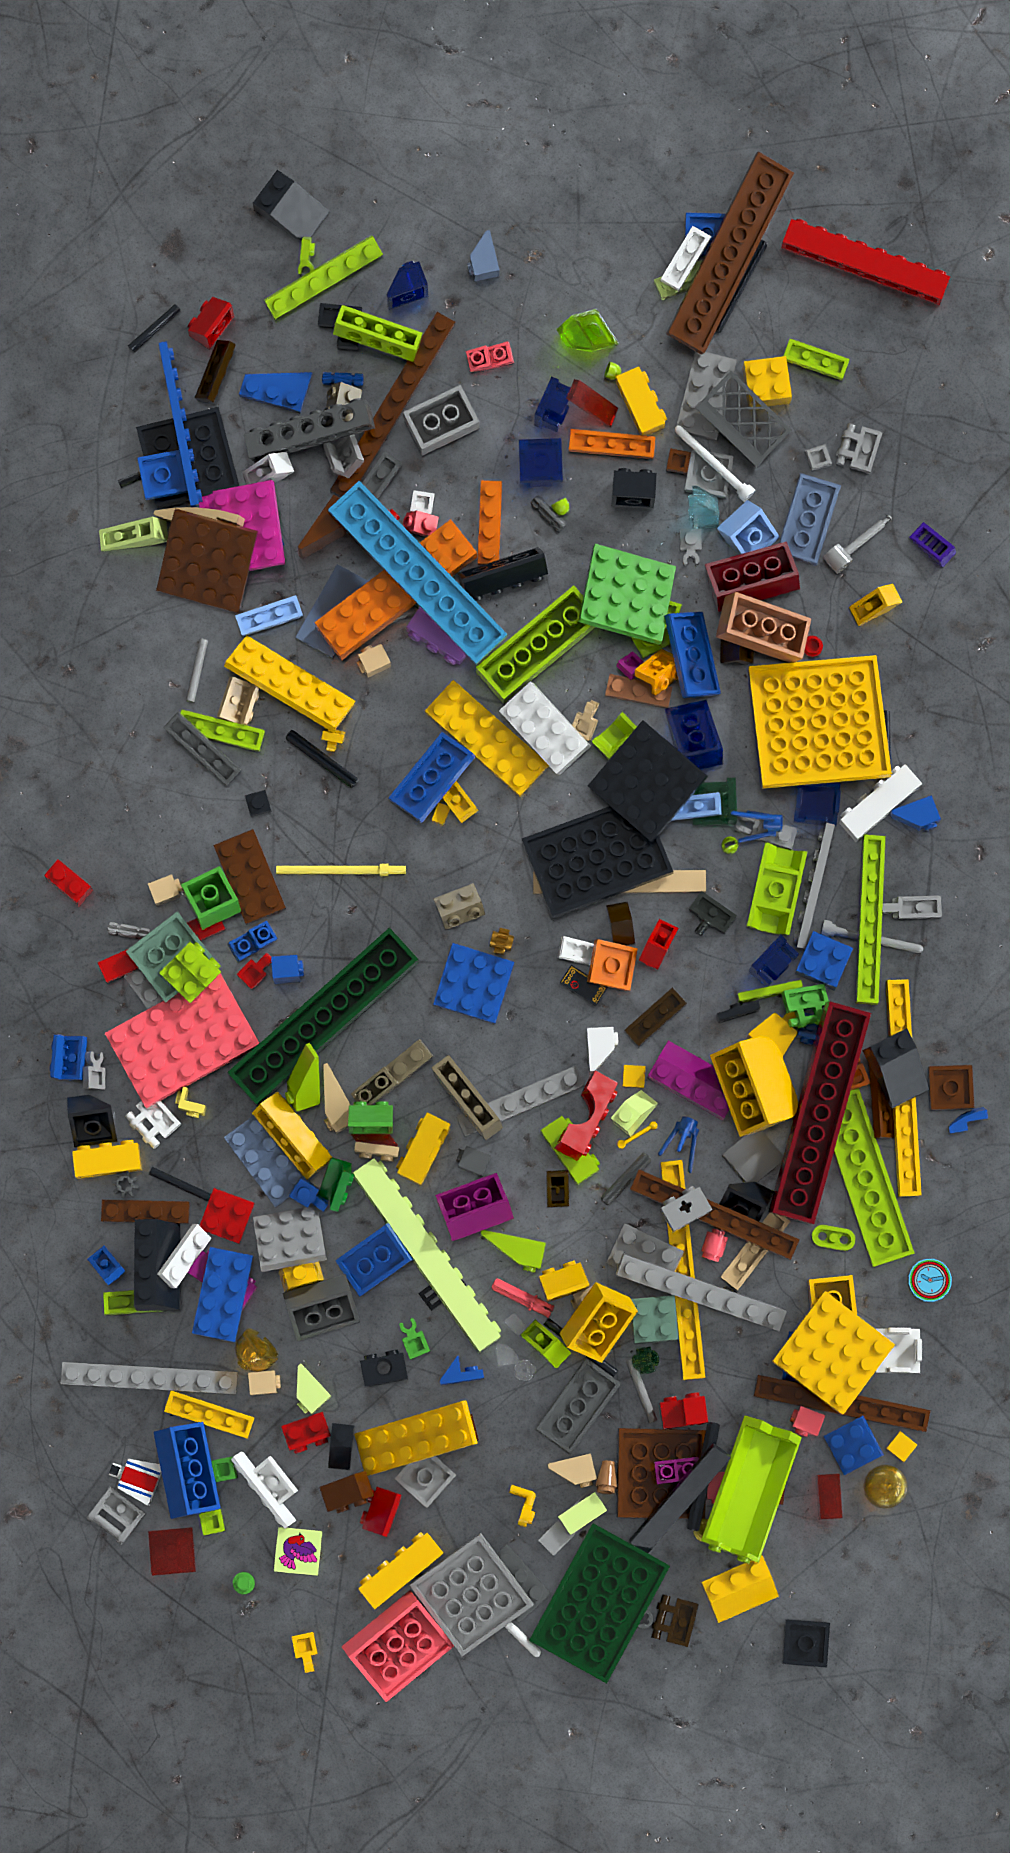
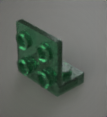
M736 777L727 778L726 782H703L693 795L719 792L721 795L722 815L693 818L694 826L735 825L737 823V816L731 815L732 811H737Z

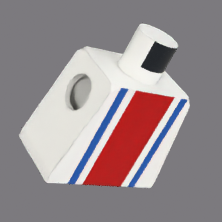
M128 1459L125 1467L113 1463L109 1476L120 1479L117 1488L150 1506L162 1474L160 1464Z

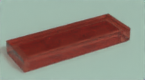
M574 379L566 399L603 425L611 427L618 407L582 381Z

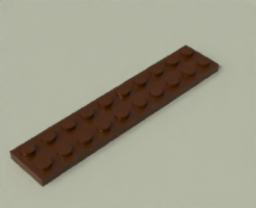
M760 152L755 154L666 332L667 335L701 355L705 353L794 172Z

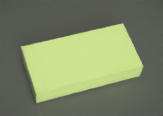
M594 1492L558 1517L571 1535L606 1512L607 1509Z

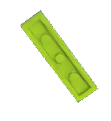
M181 710V714L209 740L260 752L265 730Z

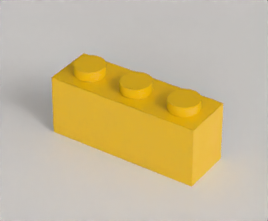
M638 366L617 375L615 383L639 435L648 436L664 429L667 418L663 409L659 410L656 404L658 398L655 391H650L647 384L649 383V378L646 372H642Z
M125 1140L120 1142L121 1145L112 1146V1143L99 1144V1148L90 1149V1145L77 1147V1151H72L75 1177L82 1179L117 1173L121 1174L127 1171H142L139 1144L134 1143L133 1140Z

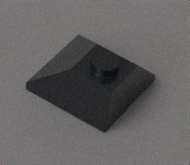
M91 1095L67 1098L68 1118L74 1147L117 1142L110 1104Z
M755 1181L729 1184L719 1204L759 1222L774 1191Z

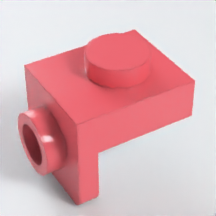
M416 510L406 513L403 526L410 534L414 533L428 537L437 530L439 517Z

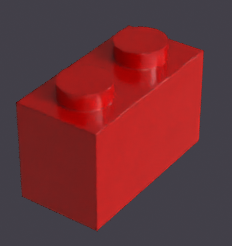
M59 859L44 875L46 880L78 906L93 891L87 882Z

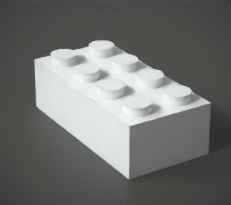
M529 682L499 710L558 775H561L591 747L532 682Z

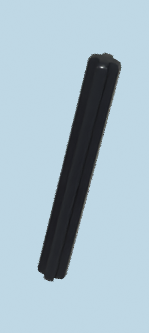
M761 239L715 332H722L767 247V242Z
M715 1422L707 1423L701 1456L712 1443L717 1445L720 1424ZM708 1485L691 1504L687 1529L700 1530Z

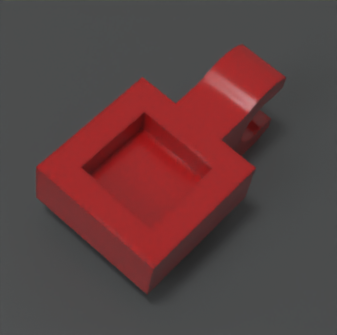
M266 953L257 963L251 959L237 975L253 990L267 976L263 970L272 963L271 956Z

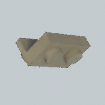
M342 382L332 384L327 391L328 399L323 411L330 409L332 405L349 404L353 399L361 398L362 389ZM353 413L346 416L345 422L353 418ZM329 419L325 426L332 425L333 419Z
M474 883L433 898L445 929L456 927L485 915L482 901Z

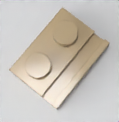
M355 1142L354 1151L355 1154H359V1158L372 1159V1156L381 1157L380 1160L385 1162H393L394 1159L399 1158V1147Z

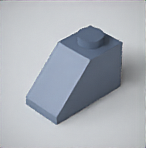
M490 230L485 231L470 255V263H467L469 276L473 275L475 282L499 276V266Z

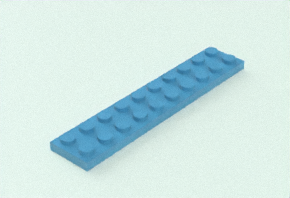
M360 481L328 509V512L475 665L508 636Z

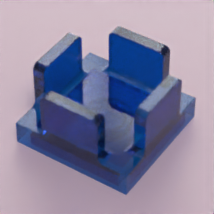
M551 376L535 412L534 426L541 429L545 427L558 432L559 425L563 424L569 410V405L567 404L570 398H573L575 389L560 383L559 379Z
M561 438L519 439L520 483H531V487L552 486V482H563Z
M841 783L797 785L793 823L823 826L826 823H830L836 827L840 807Z
M782 935L766 949L749 969V973L757 977L766 987H769L772 981L761 971H764L773 981H776L787 970L792 961L782 949L794 960L799 955Z

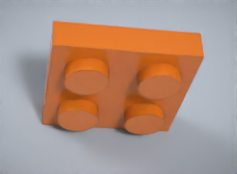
M596 939L594 941L587 982L630 991L638 948Z

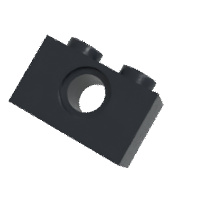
M397 1349L385 1352L386 1356L377 1357V1354L365 1355L364 1360L360 1361L365 1388L408 1380L404 1354L399 1353ZM381 1362H387L390 1365L388 1373L381 1374L378 1372L377 1367Z

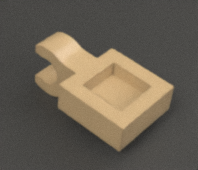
M593 700L587 702L584 713L578 712L572 724L581 736L588 741L592 739L598 720L593 718L598 709L599 703Z

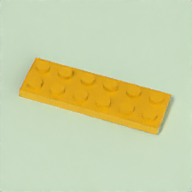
M247 635L229 656L224 667L333 733L355 704V700Z
M454 680L425 710V713L463 747L471 751L476 756L475 758L519 797L524 794L549 766L534 750Z
M466 1400L354 1434L363 1470L366 1471L367 1476L478 1444Z

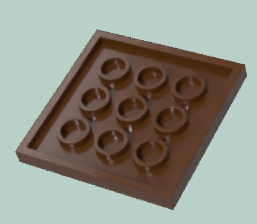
M175 509L156 591L239 613L258 531Z
M618 1428L617 1517L648 1518L679 1483L657 1484L654 1462L698 1457L699 1459L706 1430ZM706 1500L702 1519H705ZM691 1505L679 1517L680 1519L689 1518Z

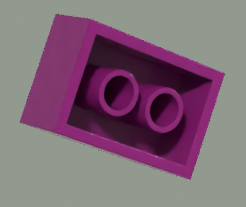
M497 1173L435 1195L452 1241L514 1219L509 1201Z

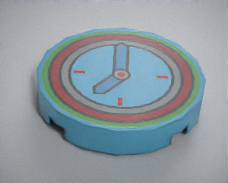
M936 1259L918 1261L911 1268L908 1275V1286L911 1293L924 1302H935L942 1299L949 1292L952 1285V1276L949 1269L943 1262Z

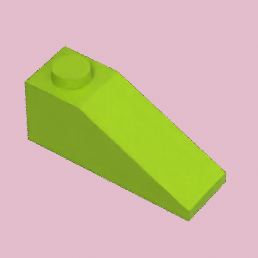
M310 1043L305 1045L287 1081L285 1097L288 1104H292L296 1112L320 1104L319 1056Z
M487 1230L481 1231V1236L517 1265L523 1266V1271L535 1273L536 1269H541L545 1242Z

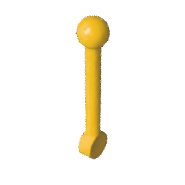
M655 1121L650 1122L648 1127L631 1137L619 1140L617 1146L620 1149L625 1148L627 1143L651 1129L655 1130L658 1127Z

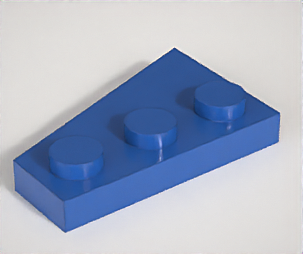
M312 372L245 374L239 396L300 414L313 374Z

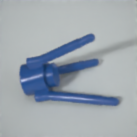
M750 810L746 812H731V815L764 820V829H768V832L738 839L739 843L768 836L776 837V832H782V815Z
M682 1116L681 1121L676 1122L675 1128L658 1152L659 1156L664 1153L678 1131L681 1139L677 1152L681 1151L685 1139L691 1138L692 1135L688 1163L689 1173L692 1172L696 1140L699 1129H697L698 1121Z

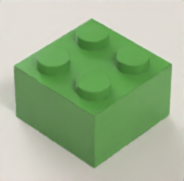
M220 866L181 884L184 896L202 930L241 912L239 901Z

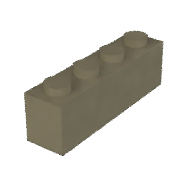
M449 1055L431 1067L436 1079L485 1141L503 1128L498 1116Z

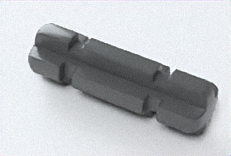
M536 496L531 501V505L535 510L538 509V513L549 524H553L552 527L556 531H561L565 527L566 522L562 518H558L559 515L547 503H544L545 501L541 496Z

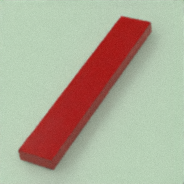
M197 919L187 922L200 941L225 930L222 921L204 930L200 927ZM126 950L97 962L106 983L139 969L125 952Z

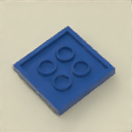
M452 943L433 1005L495 1024L514 962Z

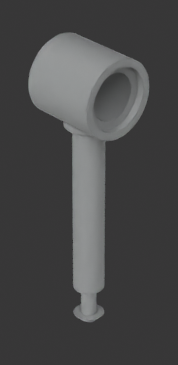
M886 515L883 521L879 520L847 547L843 548L840 544H837L823 556V559L836 574L840 573L853 561L850 554L882 530L888 521L892 522L891 516Z

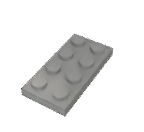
M695 351L677 426L683 427L692 436L717 441L719 431L695 406L730 371L734 373L737 359L708 352L701 355ZM732 377L725 383V392H729ZM713 395L708 402L713 407H722V395ZM725 395V405L728 395ZM717 410L723 416V410Z

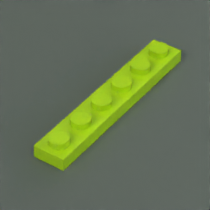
M371 235L263 301L272 317L277 319L382 256L383 253Z

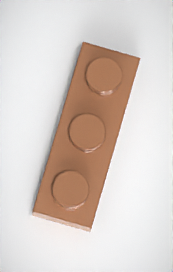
M610 674L605 696L668 709L672 687L668 686L655 696L652 694V685L645 681L630 680L628 677Z

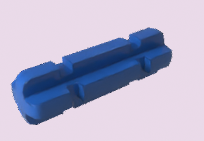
M323 372L322 383L331 385V383L342 382L348 385L362 386L364 376L362 373L352 375V373L335 372L331 374V372Z

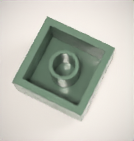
M675 1295L631 1299L638 1310L632 1319L634 1344L678 1341Z

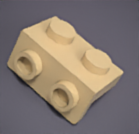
M229 677L217 717L226 721L247 725L253 717L252 709L260 695L259 687L236 677Z

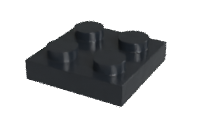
M785 1619L782 1664L827 1668L830 1623Z

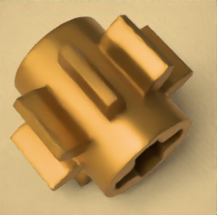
M499 928V932L493 931L489 947L495 948L494 953L504 955L505 951H511L514 936L509 935V929Z

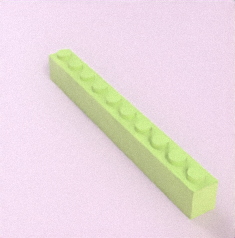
M373 1158L353 1172L355 1181L385 1223H389L413 1258L412 1261L479 1354L500 1339L499 1333L501 1329L495 1321L490 1322L486 1316L489 1313L482 1303L478 1305L473 1298L476 1294L469 1285L465 1286L461 1281L463 1276L456 1267L454 1269L448 1262L451 1260L444 1249L439 1250L436 1245L438 1241L431 1231L427 1233L424 1229L425 1222L419 1214L415 1215L410 1208L413 1206L406 1196L402 1198L398 1192L400 1187L393 1178L390 1180L385 1174L387 1169L381 1161L377 1162Z

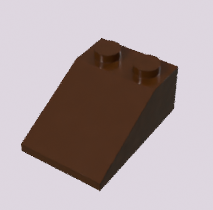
M334 494L299 544L298 552L300 558L308 557L346 534L347 530L328 512V509L340 499Z

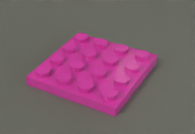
M273 480L213 491V494L202 497L203 502L199 503L200 508L221 510L240 515L245 519L243 527L258 531L249 571L285 564Z

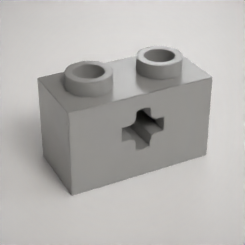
M691 1186L682 1191L683 1196L675 1199L673 1196L663 1202L664 1206L660 1210L672 1232L712 1211L700 1187L695 1189ZM684 1202L685 1205L690 1204L689 1213H686L685 1210L680 1211L681 1203Z

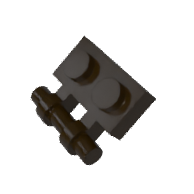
M662 1594L660 1603L658 1602L656 1608L658 1609L656 1621L652 1623L651 1628L653 1632L651 1638L660 1640L663 1631L668 1633L666 1642L688 1647L699 1604L677 1598L675 1607L670 1606L671 1596ZM667 1612L673 1613L670 1626L664 1625Z

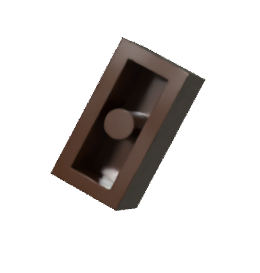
M366 1471L319 1487L327 1512L336 1510L337 1514L350 1510L349 1505L354 1504L355 1507L366 1504V1499L374 1496Z

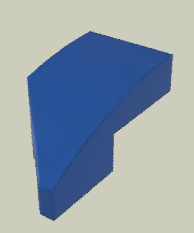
M980 1107L962 1113L950 1124L949 1133L968 1131L967 1122L987 1119V1109Z

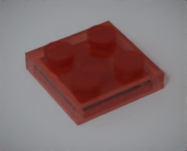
M193 1527L148 1531L152 1576L196 1572Z

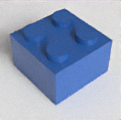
M813 931L795 974L814 983L824 984L826 988L835 991L853 948Z

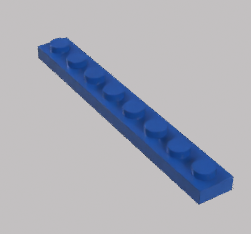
M167 341L160 342L159 349L190 506L200 508L199 503L203 502L201 490H196L195 482H199L197 470H192L191 462L195 461L193 449H188L187 442L191 441L189 429H184L183 421H187L185 409H180L179 401L183 400L181 389L176 388L175 381L179 380L177 368H172L171 361L175 360L173 348H168Z

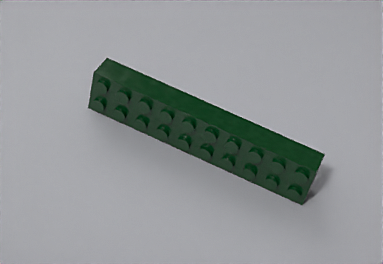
M389 927L227 1072L228 1075L258 1107L260 1103L269 1098L288 1081L306 1044L310 1043L318 1054L419 963V959Z

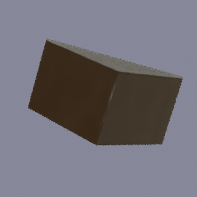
M628 901L606 905L613 943L625 946L635 944L633 922Z
M568 1170L546 1171L547 1207H568Z

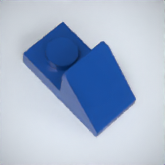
M104 1245L87 1259L107 1285L117 1280L125 1272L124 1268Z
M457 1356L440 1379V1384L448 1385L484 1379L483 1369L478 1370V1366L466 1367L465 1372H461L459 1356Z

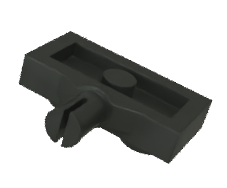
M703 891L700 892L689 908L690 911L702 920L696 930H694L696 933L699 932L701 936L708 926L715 927L725 934L737 917L736 914Z

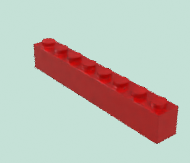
M791 219L781 248L937 305H940L950 276L942 270L935 269L934 271L927 268L923 263L909 262L901 255L893 256L887 254V251L882 248L874 249L868 247L862 241L856 240L854 242L849 240L843 234H832L824 227L810 226L802 219Z

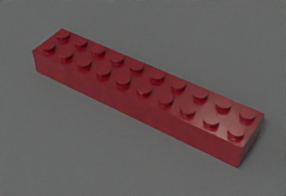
M831 1001L825 1002L769 1213L808 1224H815L871 1013Z

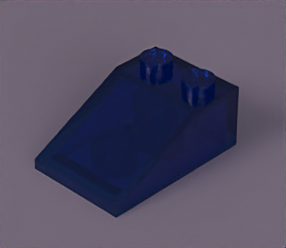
M707 700L665 708L675 748L700 769L723 765V747Z

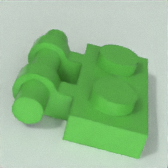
M824 984L784 990L781 993L786 1013L795 1012L796 1018L788 1020L790 1028H804L808 1024H820L823 1013L822 1007H824L825 1002L829 1001ZM813 1009L814 1015L805 1016V1010Z

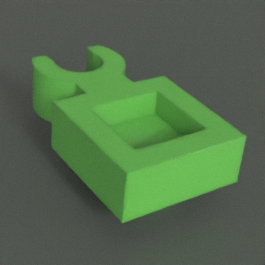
M413 1318L410 1319L412 1323L410 1329L404 1328L403 1323H400L401 1331L408 1336L403 1338L402 1341L410 1360L430 1352L423 1332L416 1333V1322Z
M232 1457L211 1461L215 1482L238 1478L236 1468L231 1460Z

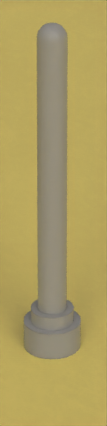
M823 920L820 934L826 937H834L836 935L858 940L859 931L836 927V924H832V921ZM881 936L882 946L915 953L923 951V947L919 944Z

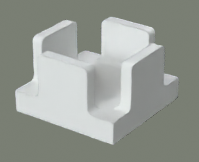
M876 1329L893 1342L895 1346L875 1373H920V1362L922 1361L920 1329Z

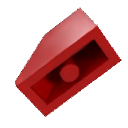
M659 919L643 949L639 961L658 970L679 928Z

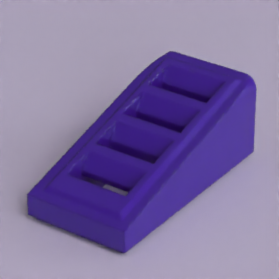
M924 522L909 537L910 540L941 567H944L956 554L955 547ZM925 531L928 532V534L922 539V541H920L919 538L925 533ZM932 537L934 538L928 546L925 545ZM940 543L941 545L934 552L933 549Z

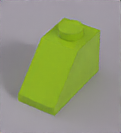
M536 1319L521 1334L522 1338L556 1369L571 1354L564 1344Z

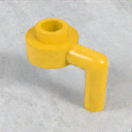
M511 1485L509 1493L526 1498L517 1524L526 1527L527 1523L532 1524L535 1512L531 1510L536 1494L533 1491Z

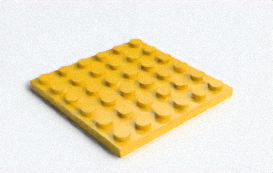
M876 655L748 667L762 789L888 778L892 776Z

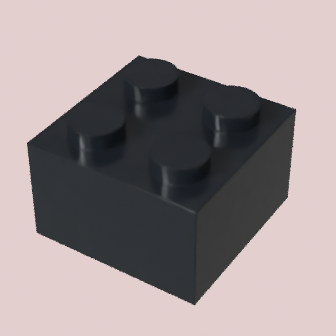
M619 468L618 471L614 470L611 506L654 508L657 473H652V470L641 469L639 472H633L629 468Z

